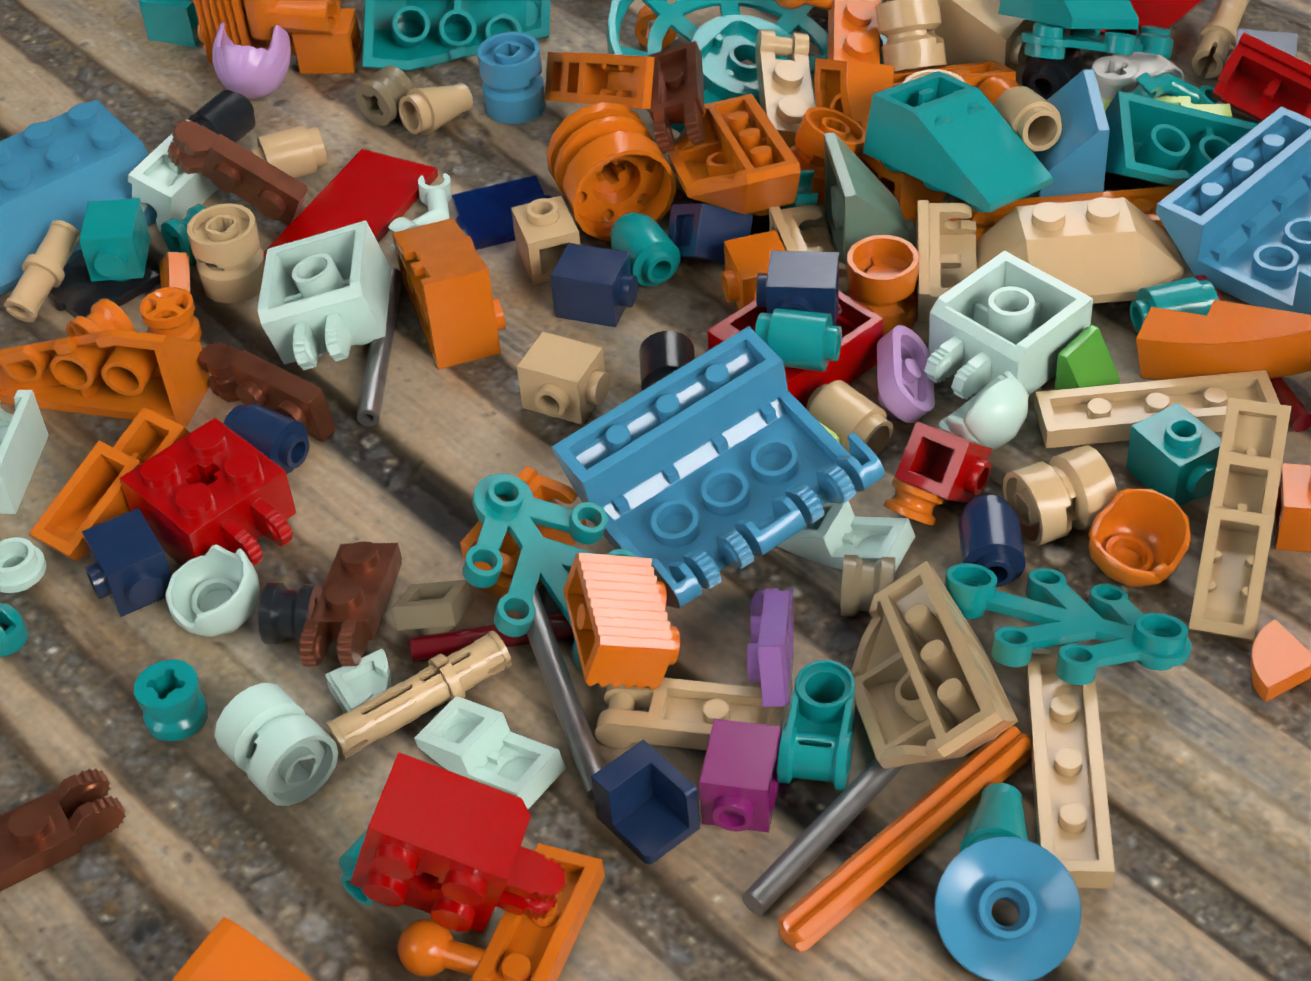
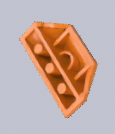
M752 94L704 104L705 114L701 116L705 128V141L693 145L687 137L684 128L675 140L674 151L667 153L668 162L688 198L743 215L751 213L757 216L769 215L770 207L779 206L781 208V206L793 204L796 200L800 178L799 161Z

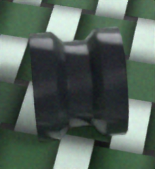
M267 583L261 594L258 613L261 640L265 644H281L285 639H296L300 644L299 639L301 638V633H303L305 622L311 620L314 606L318 603L322 593L320 585L304 584L298 590H290L283 583Z

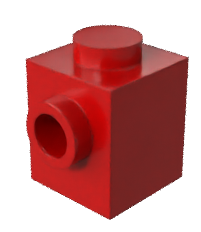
M916 421L894 478L947 500L969 503L973 500L974 495H979L988 483L992 470V464L988 459L993 448L945 429Z

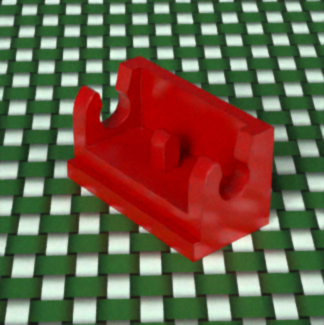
M1243 32L1218 77L1219 81L1211 97L1225 104H1230L1231 107L1261 122L1280 107L1311 119V65Z

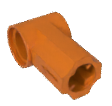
M243 0L250 33L259 40H271L275 25L281 26L287 33L331 36L335 34L339 27L341 11L339 0Z

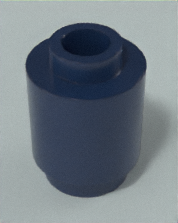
M258 404L238 405L228 413L223 424L284 469L286 474L302 465L308 455L310 446L306 426L300 421Z
M984 495L971 500L965 506L963 514L958 521L962 563L981 565L993 571L997 577L996 587L1009 584L1022 575L1026 566L1019 515L1007 500L999 496Z

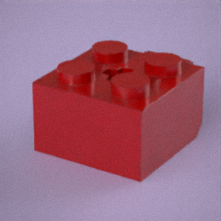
M217 418L211 419L119 478L130 511L137 508L140 509L164 552L181 566L190 559L205 556L211 546L215 544L233 553H236L241 548L254 566L263 560V552L257 539L264 535L270 541H273L274 544L281 547L293 540V532L286 520L296 514V509L286 471Z
M398 752L367 828L350 881L351 885L362 888L363 893L377 903L391 907L405 904L429 913L435 923L446 929L457 932H466L472 929L482 934L495 907L519 916L525 914L527 919L530 917L535 918V920L538 917L544 919L550 909L554 908L557 904L556 897L558 894L564 891L567 885L565 883V868H561L560 862H554L553 858L548 860L545 858V855L521 846L531 818L522 798Z

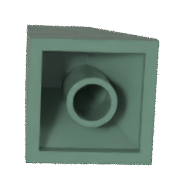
M835 132L824 133L825 221L835 252H839V262L847 266V253L851 246L859 240L873 235L900 237L912 243L916 248L914 223L912 219H904L896 197Z

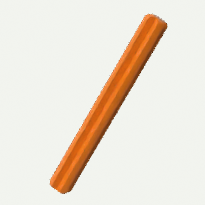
M1011 726L1001 732L995 739L981 746L784 912L777 921L779 926L778 933L782 940L788 943L796 952L807 951L977 805L981 799L982 791L988 785L1002 783L1031 758L1032 741L1029 736L1022 734L1016 726Z

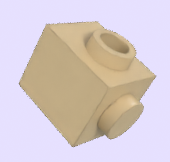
M562 196L536 199L528 204L511 208L517 251L533 285L551 281L550 275L568 243L580 244L578 228Z
M542 332L517 365L522 407L551 417L583 425L595 406L601 405L605 401L609 392L610 375L605 372L603 347Z

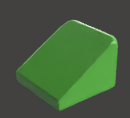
M1092 324L1086 327L1058 354L1055 390L1120 384L1117 369L1098 327Z

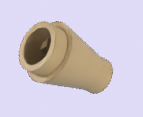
M464 83L450 86L412 88L406 96L400 99V118L405 128L412 134L429 135L461 113L471 110L473 97L469 88Z

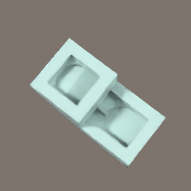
M849 501L841 504L827 502L822 505L825 516L812 524L805 523L806 528L778 545V547L794 555L843 570L845 554L858 555L863 562H877L882 557H895L896 572L913 542L915 534L908 518L860 517L854 515Z
M455 696L414 738L418 748L448 771L523 799L527 809L535 803L566 769L559 749L510 732L502 712Z

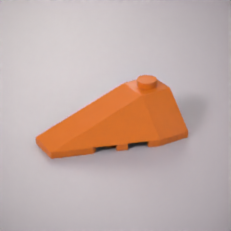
M112 329L0 349L1 404L15 405L14 397L17 390H33L37 404L41 409L134 420L144 406L187 427L210 387L208 381L210 380L209 372L206 373L205 369L203 370L199 362V352L203 350L199 341L167 335Z

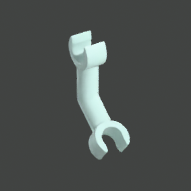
M444 173L442 184L429 186L425 184L424 176L421 175L418 179L419 198L423 204L427 205L428 212L412 221L405 217H399L392 221L388 228L398 232L449 219L447 203L452 199L450 176ZM392 244L390 247L395 250V245Z

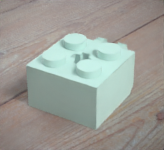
M367 221L267 249L257 310L261 325L284 365L297 361L303 370L316 367L318 357L329 352L335 361L349 358L351 346L365 345L374 339L385 337L391 267Z
M1003 251L936 300L930 311L929 352L931 356L927 359L923 371H925L926 377L935 383H940L946 377H950L957 372L954 375L955 378L951 388L954 394L962 399L972 397L973 393L979 392L998 375L1005 377L1003 373L1010 371L1025 387L1029 396L1056 375L1058 354L1086 327L1090 326L1093 298L1014 255Z

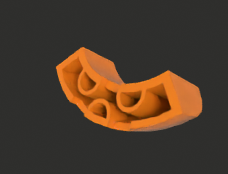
M816 58L814 74L815 107H825L839 111L854 119L867 131L872 94L893 87L894 66ZM863 146L858 158L896 197L905 220L912 219L914 225L916 224L918 200H929V203L942 202L946 192L930 190L924 186L923 181L911 175L886 169L881 161L864 154Z

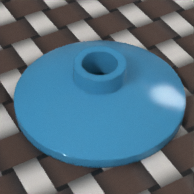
M994 837L967 847L947 866L935 895L936 925L946 949L962 967L988 981H1033L1043 977L1055 969L1067 957L1076 942L1080 929V897L1069 871L1047 849L1021 838ZM998 901L1012 903L1018 913L1016 923L1011 926L998 924L992 916L993 904Z

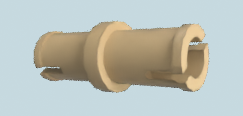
M61 220L52 221L36 253L29 254L22 264L24 273L10 297L4 303V307H7L6 311L13 317L24 322H34L52 287L57 288L60 286L65 277L63 268L76 246L80 243V232L74 226Z

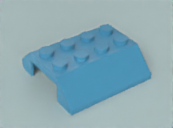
M97 99L89 103L77 104L64 114L45 122L31 124L23 132L0 141V296L14 290L24 273L22 270L23 262L29 254L36 253L52 221L61 220L67 222L79 230L81 234L86 207L89 201L132 199V184L128 182V174L149 154L142 141ZM147 203L148 207L144 212L148 227L156 223L157 212ZM80 243L76 246L66 264L83 256Z
M1280 107L1157 203L1156 214L1194 276L1205 275L1214 287L1252 306L1311 315V119Z
M749 326L551 446L557 461L577 492L581 502L595 503L601 506L607 513L608 523L603 536L614 549L628 550L639 558H652L651 567H654V576H657V581H663L666 587V606L677 609L702 594L701 588L711 589L722 582L719 571L725 567L744 568L754 561V556L761 557L806 528L805 523L812 524L825 516L822 506L825 503H845L856 496V491L862 492L885 477L883 465L877 455L854 432L848 436L849 453L788 391L783 360Z

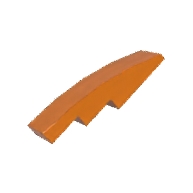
M548 52L544 100L592 105L607 102L623 104L628 108L650 109L655 57L585 52Z

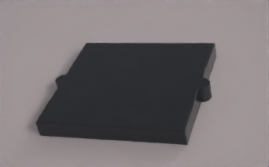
M83 255L65 265L63 268L65 277L62 283L57 288L52 287L48 297L54 301L58 311L65 310L74 318L77 316L86 317L90 314L91 307L101 299H108L120 307L157 286L161 281L159 275L146 265L144 278L91 282Z

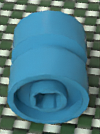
M518 32L500 33L483 41L478 47L477 53L480 77L483 81L482 91L486 114L490 119L505 124H520L534 120L546 108L544 81L540 75L542 74L539 43L534 37Z

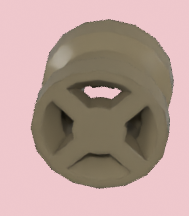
M389 65L377 72L375 80L368 79L359 84L355 91V97L360 110L368 120L376 125L386 126L396 118L397 112H399L400 99L406 96L408 91L414 88V86L402 70Z
M844 555L841 584V616L854 617L860 611L869 612L873 596L895 582V557H882L877 562H863L858 555Z

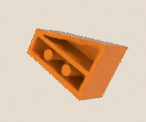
M454 218L392 233L398 267L403 274L402 281L438 370L500 354L498 331L506 329L504 313L499 299H493L489 269L475 250L471 237L463 233Z

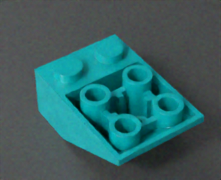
M936 71L872 94L863 153L881 161L882 165L888 170L911 175L923 181L924 186L928 189L949 193L965 201V204L970 205L972 210L979 212H993L1004 205L1025 198L1053 183L1054 177L979 88Z

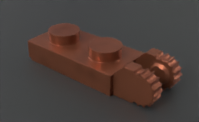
M697 41L648 55L649 57H655L649 113L653 120L655 138L662 154L674 151L675 140L671 124L684 123L687 137L693 145L704 142L705 128L701 116L705 114L702 54Z
M185 119L183 122L179 121V124L175 125L172 133L173 139L167 151L169 153L168 158H170V162L175 164L174 166H179L180 170L187 174L202 172L203 176L209 178L222 191L234 193L254 205L264 216L277 219L287 226L298 216L308 191L307 185L222 134L218 135L203 125H197V122L194 123L192 120L186 121Z
M214 342L211 345L208 344L205 348L203 347V350L199 352L200 356L198 358L203 370L205 369L206 373L210 372L211 374L208 381L212 392L216 396H220L221 399L227 402L241 400L246 406L258 404L300 421L306 426L308 435L321 442H324L336 430L334 420L320 387L245 350L241 351L231 345L227 346L226 343Z
M360 541L340 544L322 587L319 601L314 606L311 620L305 622L303 633H301V638L299 639V654L302 665H321L331 641H338L337 654L342 666L359 665L368 641L374 640L402 565V556L398 543Z
M89 768L87 771H81L79 775L74 774L62 780L55 793L50 791L0 815V892L82 852L81 847L104 837L107 832L112 833L115 828H119L118 826L124 823L123 818L126 817L124 814L126 811L117 797L113 798L112 795L105 797L109 795L108 791L111 788L109 786L110 782L102 770L98 771L97 768L91 770Z

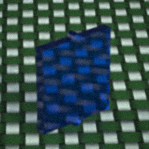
M536 175L451 195L458 215L456 222L461 230H464L465 235L471 237L475 250L516 241L511 208L528 204L536 199L552 198L544 194Z

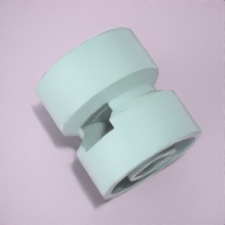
M261 683L242 691L223 709L216 723L214 736L217 745L237 767L247 773L251 782L266 798L277 806H291L306 800L327 782L336 767L339 754L336 742L312 718L305 715V711L277 684Z

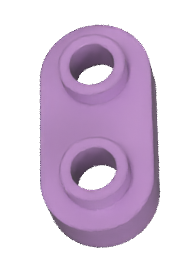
M902 325L894 327L877 342L878 401L882 409L891 418L900 419L906 423H915L931 411L935 405L934 381L927 378L925 371H923L931 354L922 339L911 329Z

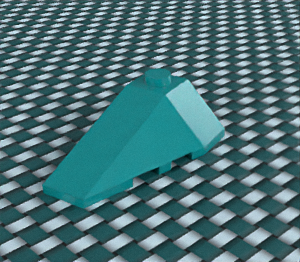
M362 0V68L381 70L385 66L392 65L403 72H411L478 55L477 49L483 41L500 33H525L536 40L548 38L550 34L551 0Z
M1118 91L1105 111L1110 129L1105 172L1163 185H1182L1258 124Z

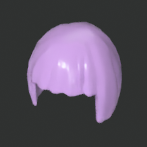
M221 23L212 48V62L215 73L222 85L227 90L240 93L250 100L260 99L274 93L282 85L289 69L291 48L288 33L281 26L275 25L269 49H256L248 45H235L229 39L224 29L225 23Z

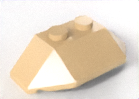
M1099 197L1086 201L1042 202L1037 205L1016 206L976 240L977 270L1003 251H1006L1093 298V304L1136 300V295L1140 288L1179 280L1184 276L1183 263L1169 233L1124 197Z
M925 561L873 596L869 610L873 618L860 640L851 673L854 676L857 708L875 757L884 769L962 758L982 744L995 739L1001 732L1018 722L983 645L928 561Z

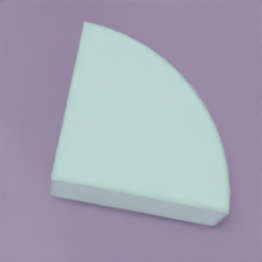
M383 649L362 657L361 662L357 666H342L325 674L328 688L343 713L353 710L365 701L391 688L390 669Z

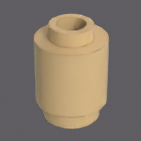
M1024 86L1012 87L1002 93L997 99L994 107L1032 152L1047 150L1058 141L1062 131L1060 113L1054 105L1032 89Z
M299 125L257 137L258 147L251 149L253 154L295 179L317 173V167L328 164L325 146L317 126L306 129L304 125Z
M842 380L821 385L812 393L807 402L806 409L809 413L836 433L840 444L849 453L848 436L853 432L877 456L884 450L891 439L893 424L887 420L885 410Z

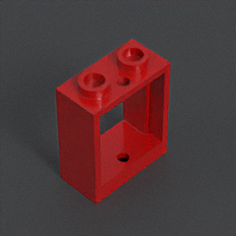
M840 291L836 326H841L842 342L838 361L829 360L824 372L784 367L788 391L805 408L812 393L821 385L830 384L836 380H842L849 384L877 365V342L883 337V318L870 308L864 307ZM756 300L707 330L708 351L748 326L755 332L758 316L761 312L767 313V307H757Z

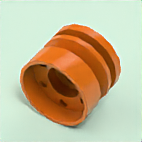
M607 102L585 106L565 118L551 136L546 152L548 170L555 180L558 189L563 194L564 200L575 220L585 233L598 240L611 241V229L614 223L623 215L637 212L650 216L659 223L670 210L676 194L675 174L635 111L623 104Z

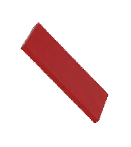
M361 149L267 249L362 221H367L379 243L390 230L388 226L391 222L402 217L419 198V177L421 175L424 176L425 184L430 186L438 177V170L436 167ZM267 249L264 251L265 260H266Z

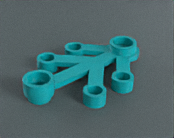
M1036 22L1033 26V32H1022L1021 41L1026 42L1024 54L1046 59H1064L1066 47L1121 55H1133V51L1162 55L1167 60H1171L1174 40L1170 37V29L1156 26H1141L1140 35L1135 36L1116 32H1105V35H1100L1101 29H1071L1070 35H1064L1065 27Z
M497 473L486 476L477 484L472 498L473 508L483 526L477 545L471 547L466 554L462 568L465 580L478 588L490 587L498 581L503 566V557L499 550L506 532H509L521 552L508 594L504 595L497 605L494 615L496 628L504 635L510 637L522 636L530 630L536 612L532 599L538 579L541 580L571 625L563 593L568 577L567 571L570 572L576 553H596L545 538L535 524L568 532L575 541L589 545L597 543L602 538L608 523L607 513L601 506L592 502H583L576 505L574 509L534 498L530 487L520 478L510 474ZM498 497L505 498V499H508V500H510V501H509V502H507V501H502V500H500ZM579 520H590L596 527H586ZM614 549L607 553V555L637 557L625 549ZM485 562L492 569L488 571L480 570L473 563ZM516 610L524 616V619H512L506 615L505 611ZM574 639L571 647V658L574 665L583 672Z
M961 563L949 567L946 571L944 586L965 619L980 618L986 613V610L1041 624L1024 628L1006 626L995 631L991 655L996 662L1002 665L1022 667L1031 661L1032 650L1064 645L1058 652L1055 669L1057 677L1070 684L1086 685L1095 680L1098 667L1137 661L1145 668L1164 671L1171 669L1173 666L1184 664L1190 658L1192 643L1187 637V626L1181 620L1167 614H1143L1128 600V593L1118 586L1111 584L1093 586L1090 589L1087 604L1066 584L1067 579L1061 572L1050 568H1036L1030 571L1026 588L1027 598L997 591L996 575L984 566ZM1093 639L1105 642L1091 646L1069 644Z

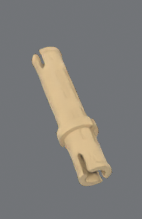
M1218 0L1210 22L1203 26L1197 40L1199 48L1191 64L1193 71L1197 75L1201 76L1204 66L1209 67L1205 78H1215L1220 75L1226 57L1230 56L1235 49L1237 28L1250 0Z
M490 631L472 644L447 657L439 654L428 661L429 667L421 670L418 674L403 682L401 681L353 710L324 723L326 733L336 742L339 756L346 760L351 755L364 749V747L407 725L424 713L439 707L447 701L450 702L455 696L465 698V691L488 677H492L511 667L512 662L510 661L511 656L499 635L495 631Z

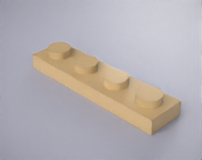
M1260 370L1041 391L1035 394L1034 410L1045 447L1056 448L1129 441L1132 425L1176 403L1181 404L1213 432L1223 431L1228 397L1273 404L1280 403L1267 371Z
M1032 654L1031 661L1025 666L1029 732L1032 741L1031 760L1037 843L1063 863L1072 876L1077 888L1113 889L1115 867L1096 681L1094 680L1086 685H1074L1064 682L1055 673L1058 654Z

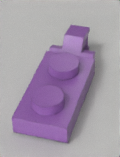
M766 588L763 592L762 590L755 591L750 601L751 643L747 644L749 683H761L763 707H782L790 705L794 659L793 589L779 591L778 588H773L771 591L770 588Z

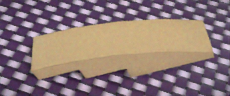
M1228 397L1188 631L1254 641L1291 406Z

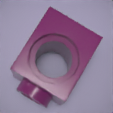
M714 718L699 781L702 824L719 826L729 831L753 830L769 833L779 786L777 768L781 726Z

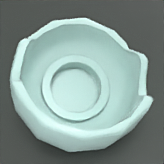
M1006 371L1003 373L1005 377L998 375L969 401L942 419L939 426L942 429L996 450L1013 439L1024 423L1028 413V393L1010 371Z
M216 544L211 546L205 556L190 559L176 570L171 576L165 594L170 614L174 621L186 631L203 637H215L233 633L254 614L261 596L258 575L244 551L240 548L236 553H233Z

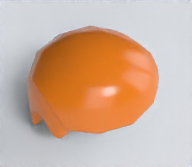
M1126 488L1117 492L1111 502L1096 515L1088 533L1090 538L1088 549L1091 559L1108 578L1130 588L1159 584L1167 579L1179 566L1191 542L1188 516L1174 499L1153 489Z

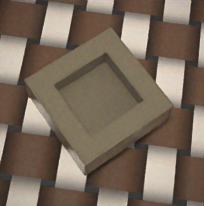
M466 580L411 584L391 607L396 631L419 629V632L423 635L450 631L472 605L473 598L470 584Z

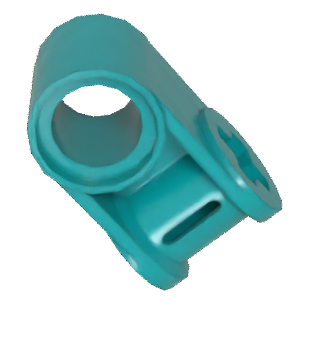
M817 660L807 664L799 671L795 679L788 721L784 724L780 740L777 768L779 783L790 784L793 778L832 782L835 790L844 791L848 787L855 728V683L851 671L843 664L832 660Z

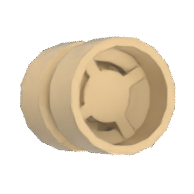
M894 0L875 6L878 32L887 37V42L881 47L882 64L893 65L894 72L947 65L944 38L935 35V29L942 24L939 0Z
M227 203L205 208L195 214L187 225V235L193 256L197 261L196 268L205 295L215 302L221 303L242 302L258 295L261 291L265 256L260 248L258 227L251 210L242 205Z
M1089 445L1053 456L1049 465L1041 461L1008 472L1003 479L1004 499L1018 513L1022 539L1030 546H1040L1067 536L1072 527L1076 530L1091 527L1096 515L1111 502L1117 493L1112 472L1105 459L1096 449Z

